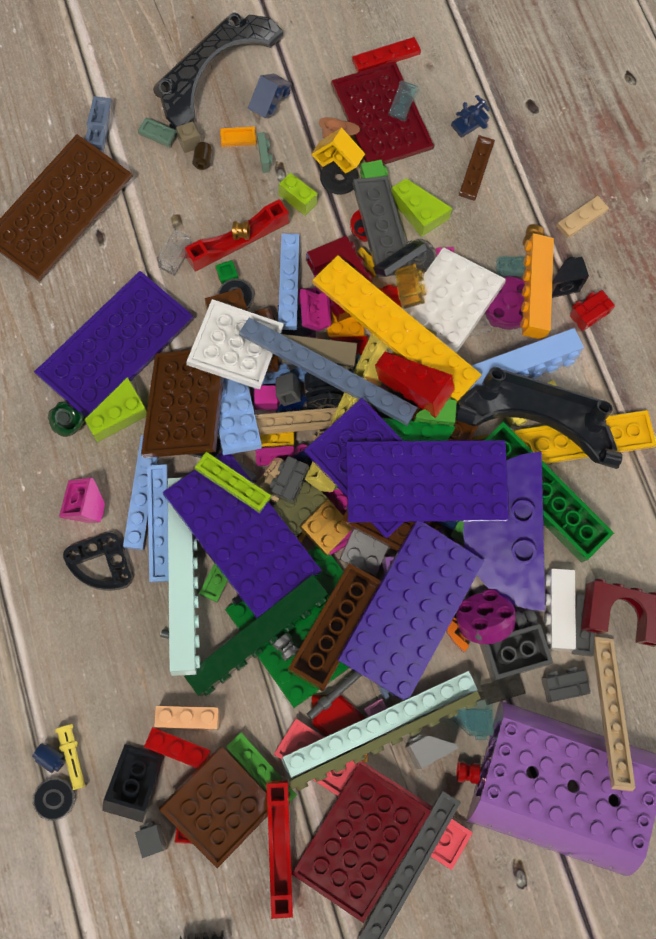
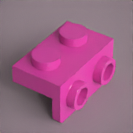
M308 290L301 291L302 326L318 332L331 326L329 297L325 293L316 294Z

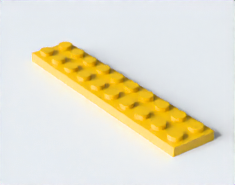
M338 255L313 279L312 283L398 356L451 374L455 387L454 392L450 396L452 400H457L458 402L480 379L481 373Z
M648 410L612 415L606 419V425L610 427L617 446V452L623 453L656 447V439ZM549 426L513 431L533 452H542V461L545 464L589 458L572 440ZM490 434L474 436L471 441H484Z

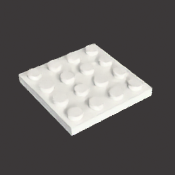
M212 299L186 365L260 390L273 353L239 336V332L249 317L280 334L284 323Z

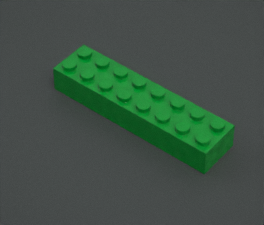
M504 422L484 440L505 441L506 461L510 458L533 452ZM542 461L543 525L581 563L587 561L614 532Z

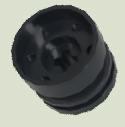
M307 372L304 375L305 389L308 391L306 393L307 408L314 410L338 407L344 392Z

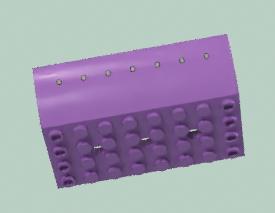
M499 701L480 769V780L476 784L466 821L623 876H630L639 869L646 858L655 821L656 753L629 745L636 788L633 791L611 789L605 737L603 735ZM529 766H533L537 770V776L534 779L529 778L526 774ZM570 780H574L578 785V789L574 793H571L567 788ZM611 794H615L618 797V804L615 807H612L608 802Z

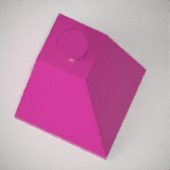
M93 478L68 480L59 515L60 518L85 523L101 522L104 515L105 502Z

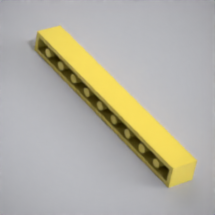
M371 333L354 370V374L380 387L382 382L378 379L375 364L384 352L394 355L395 352ZM344 392L329 427L359 400ZM312 462L305 480L319 491L333 492L336 485Z

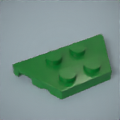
M382 418L403 441H447L455 429V426L417 423L414 421H410L408 426L395 419Z

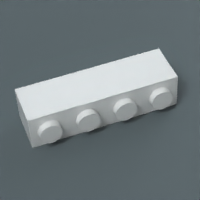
M551 569L544 576L545 586H547V593H545L547 613L544 615L547 633L544 636L549 650L571 652L576 649L575 570Z

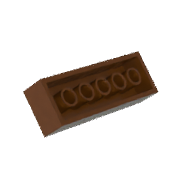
M349 563L290 664L288 672L323 692L340 663L337 660L381 581Z

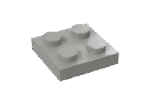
M352 529L339 560L347 564L350 563L364 572L376 576L388 546Z

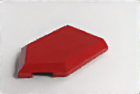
M312 695V708L318 704L317 701L327 695ZM340 695L331 703L332 705L326 711H321L313 719V725L327 737L366 719V717Z

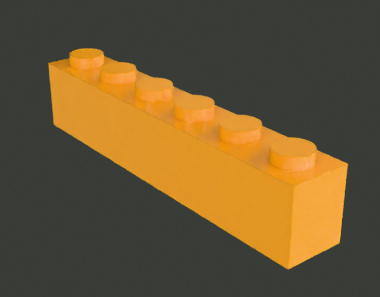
M534 233L529 240H526L524 245L526 256L523 262L525 266L523 281H525V286L522 290L524 302L521 307L523 318L520 327L523 328L522 336L543 340L551 331L554 238Z

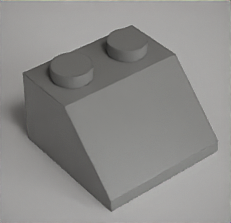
M421 734L408 741L410 745L405 747L416 769H422L458 749L457 744L429 735L422 737Z

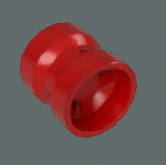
M458 761L456 781L462 783L470 781L471 784H478L480 780V763L467 764L466 762Z

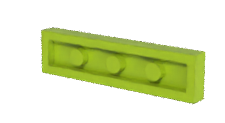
M207 452L195 466L196 471L258 513L263 510L271 499L269 493Z

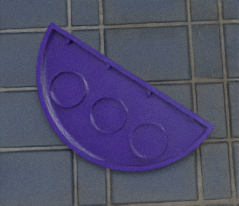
M531 452L506 461L509 520L464 521L463 536L465 549L484 560L477 576L487 588L496 590L499 595L507 598L513 605L531 610L545 611L542 452Z

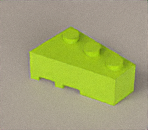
M407 178L392 187L391 191L395 205L421 237L450 219L453 208Z
M127 377L85 418V421L96 442H99L145 418L147 412Z

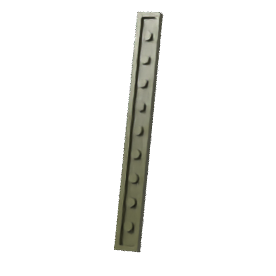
M475 691L289 780L288 783L291 790L296 788L297 791L308 787L307 782L313 779L318 782L327 778V772L334 770L337 773L347 768L345 764L352 760L356 764L366 759L364 755L371 751L374 755L385 750L383 746L390 742L392 746L402 742V736L410 734L412 737L422 732L421 727L427 724L429 728L441 723L439 719L447 716L449 719L458 715V710L463 707L468 710L478 705L476 701L481 699L479 693Z

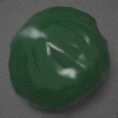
M58 402L48 412V420L52 431L62 437L75 434L85 421L82 412H77L67 402Z

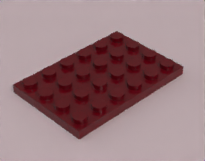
M395 61L332 80L331 85L347 121L358 125L360 131L354 134L358 146L365 153L363 158L366 163L382 160L383 165L434 148L430 135Z
M359 763L294 868L292 875L364 923L431 813V810Z

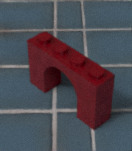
M347 235L312 249L306 254V262L313 275L319 274L338 255L372 283L370 273L365 271L363 260L360 256H357L355 245L352 241H349ZM331 299L330 308L338 322L351 317L350 314Z
M594 579V581L586 584L581 630L596 634L608 632L611 607L616 600H623L634 608L637 615L638 623L635 643L656 647V592L644 593L640 588L628 589L624 588L623 584L613 583L611 585L607 584L606 580Z

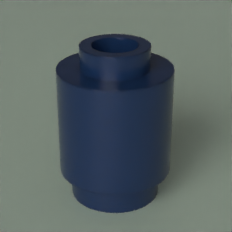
M41 743L32 755L36 759L35 762L50 773L58 772L65 763L63 760L64 755L49 744Z

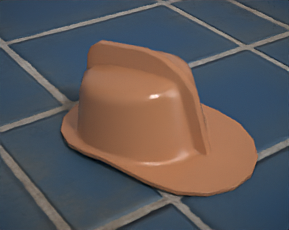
M324 117L319 120L323 138L341 127L348 135H354L360 131L359 126L351 122L341 121L332 117Z

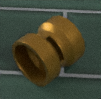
M536 224L528 225L523 245H525L526 240H529L533 233L543 235L544 229Z

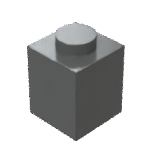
M293 373L276 378V397L283 406L301 401V383Z

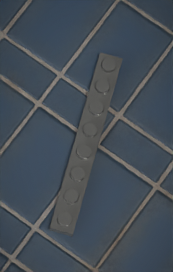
M443 790L441 791L431 809V813L409 847L358 939H384L458 809L461 803L459 800Z

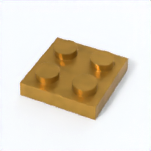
M325 499L299 526L325 555H328L353 529L341 522L343 515L328 499Z

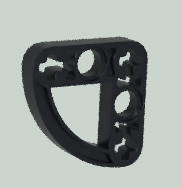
M106 533L69 546L63 552L64 561L71 573L79 581L91 588L115 591L127 588L132 583L131 572L121 542L114 533ZM109 538H112V540H116L115 542H113L112 547H110L108 544L104 545V550L101 551V546L98 543L99 541H101L102 544L108 543ZM95 544L97 551L94 554H88L86 551L88 545ZM79 548H82V551L85 554V557H83L81 554L76 555L75 560L68 558L71 555L70 552L74 551L75 554L80 553L81 551L79 550ZM105 555L113 581L93 579L84 574L77 567V564ZM116 555L122 557L121 564L117 566L111 563L112 558ZM121 569L123 575L128 576V578L125 579V583L118 581V579H120V574L118 571L114 573V570Z

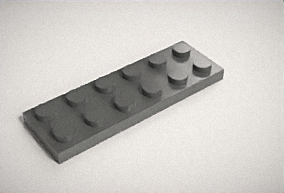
M387 176L353 179L352 182L374 266L406 246ZM411 260L407 262L406 266L398 268L390 276L411 274L413 271ZM376 274V275H377V278H378V277H385V276H383V275Z

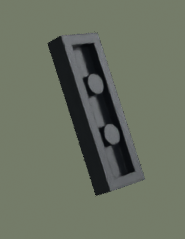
M412 241L374 266L375 274L385 277L392 275L395 270L406 266L407 262L418 258L421 253L426 251L425 243Z

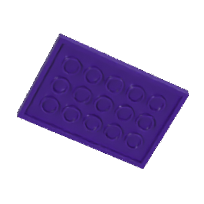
M361 398L304 450V453L347 497L346 442L403 440ZM404 522L370 523L387 539Z

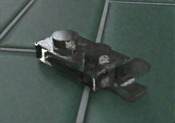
M520 674L481 685L482 692H478L481 699L476 702L485 700L486 705L526 694Z

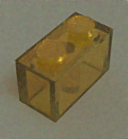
M416 263L395 270L398 295L403 308L406 309L424 304V296L427 295L425 285L422 284V281H424L422 270H418Z

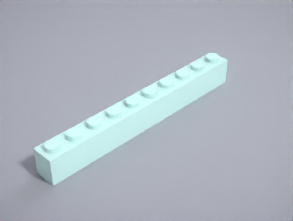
M168 478V488L183 478ZM168 502L171 676L196 675V668H200V656H196V648L200 647L199 635H196V628H199V615L195 616V608H199L198 596H195V589H198V576L194 577V570L198 569L197 557L194 558V551L198 549L197 539H194V535Z
M469 671L290 753L282 758V763L289 779L295 778L465 697L478 689Z

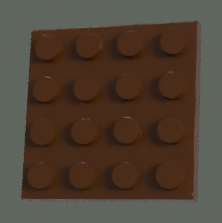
M220 746L159 807V810L218 869L268 817L267 793Z

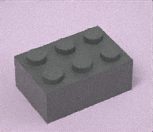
M541 624L514 631L506 639L497 643L479 644L491 682L554 663Z

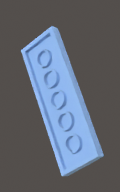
M224 378L218 426L223 455L262 449L249 388L247 385Z

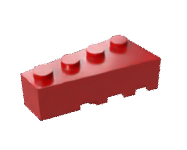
M384 352L375 364L378 379L396 392L402 393L406 399H411L417 403L421 409L429 411L430 415L434 418L438 416L455 390L451 374L388 352Z

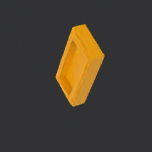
M255 126L220 128L221 147L256 145Z

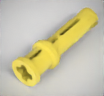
M73 724L55 729V733H58L61 745L59 750L64 752L72 789L76 790L85 787L86 784L76 751L78 742L74 739ZM72 759H73V762H74V765H75L77 777L75 776V772H74V769H73V765H72V761H71Z

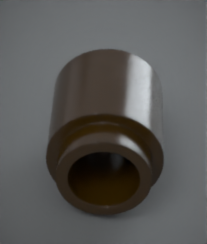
M199 142L195 147L192 164L199 170L210 167L212 156L210 144Z

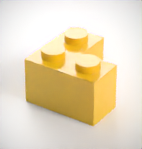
M341 127L319 141L311 155L322 167L334 161L346 174L358 166L365 153Z

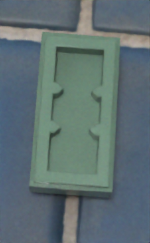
M146 117L138 129V134L170 148L177 136V130Z

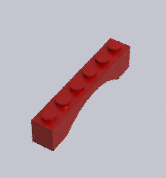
M278 199L263 207L254 217L248 220L250 225L249 240L244 238L234 240L232 231L214 238L200 239L184 247L186 259L193 270L196 272L289 224V212L281 200Z
M288 779L267 780L271 919L293 918Z

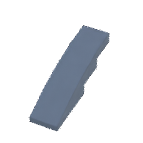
M93 96L85 140L104 153L111 98Z

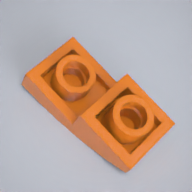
M453 618L446 632L453 643L464 653L470 646L467 644L469 640L461 633L458 635L454 633L458 629V625L456 624L457 619Z

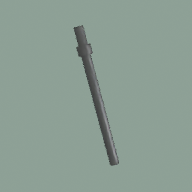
M354 671L326 697L323 696L317 701L318 704L307 713V716L312 720L321 711H326L332 705L331 703L362 675Z

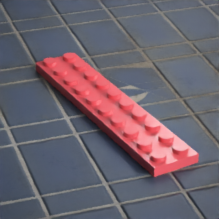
M295 719L274 755L282 760L284 756L325 737ZM352 760L345 764L347 768L337 773L334 770L327 772V778L316 782L339 797L359 763H361L430 810L433 807L363 761L354 764ZM451 819L431 857L452 870L473 832Z

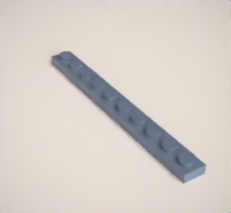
M250 317L239 332V336L358 400L363 398L371 407L408 426L418 407Z

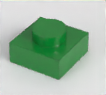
M232 260L215 265L221 284L238 279V274Z

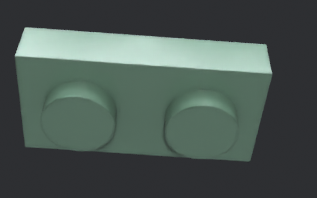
M260 132L257 133L262 173H268L269 165H272V156L267 152V150H270L269 139H265V133Z

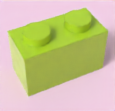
M291 172L279 183V196L304 216L317 205V193Z

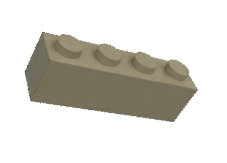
M281 334L349 371L354 368L357 343ZM278 357V361H282L283 364L292 365L290 362Z

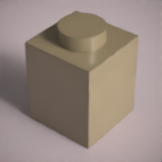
M193 121L176 127L178 140L184 153L195 150V147L200 142V136Z

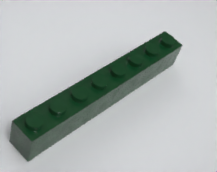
M314 575L310 576L201 662L200 668H196V675H185V679L198 696L205 695L207 697L216 690L214 686L219 682L223 684L232 677L230 674L233 671L243 669L248 664L246 661L252 656L255 659L264 652L262 648L268 644L270 646L273 645L284 631L286 633L290 632L296 627L295 622L300 618L303 621L312 614L311 610L316 606L318 608L323 606L328 601L327 597L330 595Z

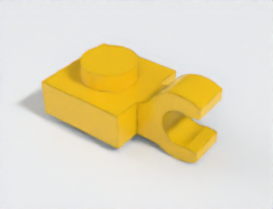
M361 247L356 251L357 256L362 258L366 272H369L374 279L377 275L373 269L372 256Z

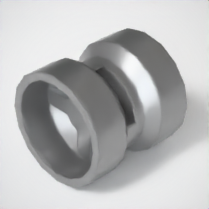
M289 633L283 635L273 644V647L282 653V658L285 661L289 660L300 649V646L292 641Z

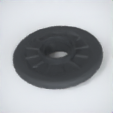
M334 161L324 166L320 173L322 186L328 192L337 195L351 192L353 190V179H358L356 168L345 174ZM337 174H341L344 179L339 181L334 177Z

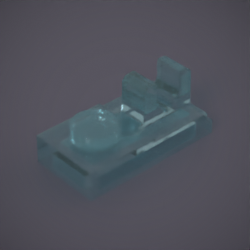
M401 80L390 108L389 116L403 121L406 120L417 91L416 85Z
M525 257L497 258V275L523 276Z

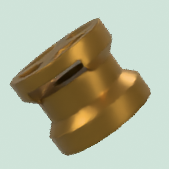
M233 221L232 234L234 240L239 238L249 240V221H244L243 223Z

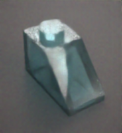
M458 710L459 714L451 717L468 736H475V740H488L487 736L493 735L492 710Z

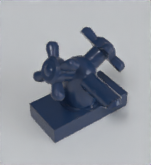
M479 95L475 96L479 101L476 105H471L467 108V102H464L461 112L456 113L460 117L451 123L452 128L461 138L479 127L482 129L487 128V122L490 117L482 108L484 107L487 112L490 108Z

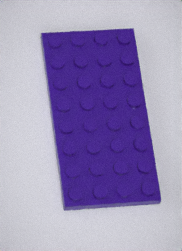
M139 271L40 365L34 373L69 405L75 408L77 412H82L84 418H86L127 377L131 382L155 358L157 353H160L194 320V316Z
M505 441L346 442L348 523L509 520Z
M223 452L215 456L216 459L252 482L231 454L223 455ZM196 470L163 491L164 497L256 619L310 576H317L321 573L320 567L269 502L258 513Z
M414 522L337 660L403 701L409 699L484 560L426 523Z

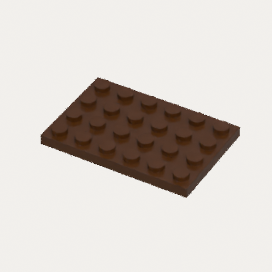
M191 350L157 353L155 355L141 456L144 458L216 452L224 377L186 365Z

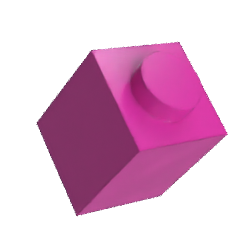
M261 386L260 390L255 388V410H278V403L281 402L276 397V386Z

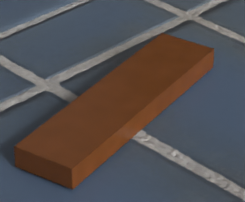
M478 135L459 196L473 201L476 200L495 142L494 139Z

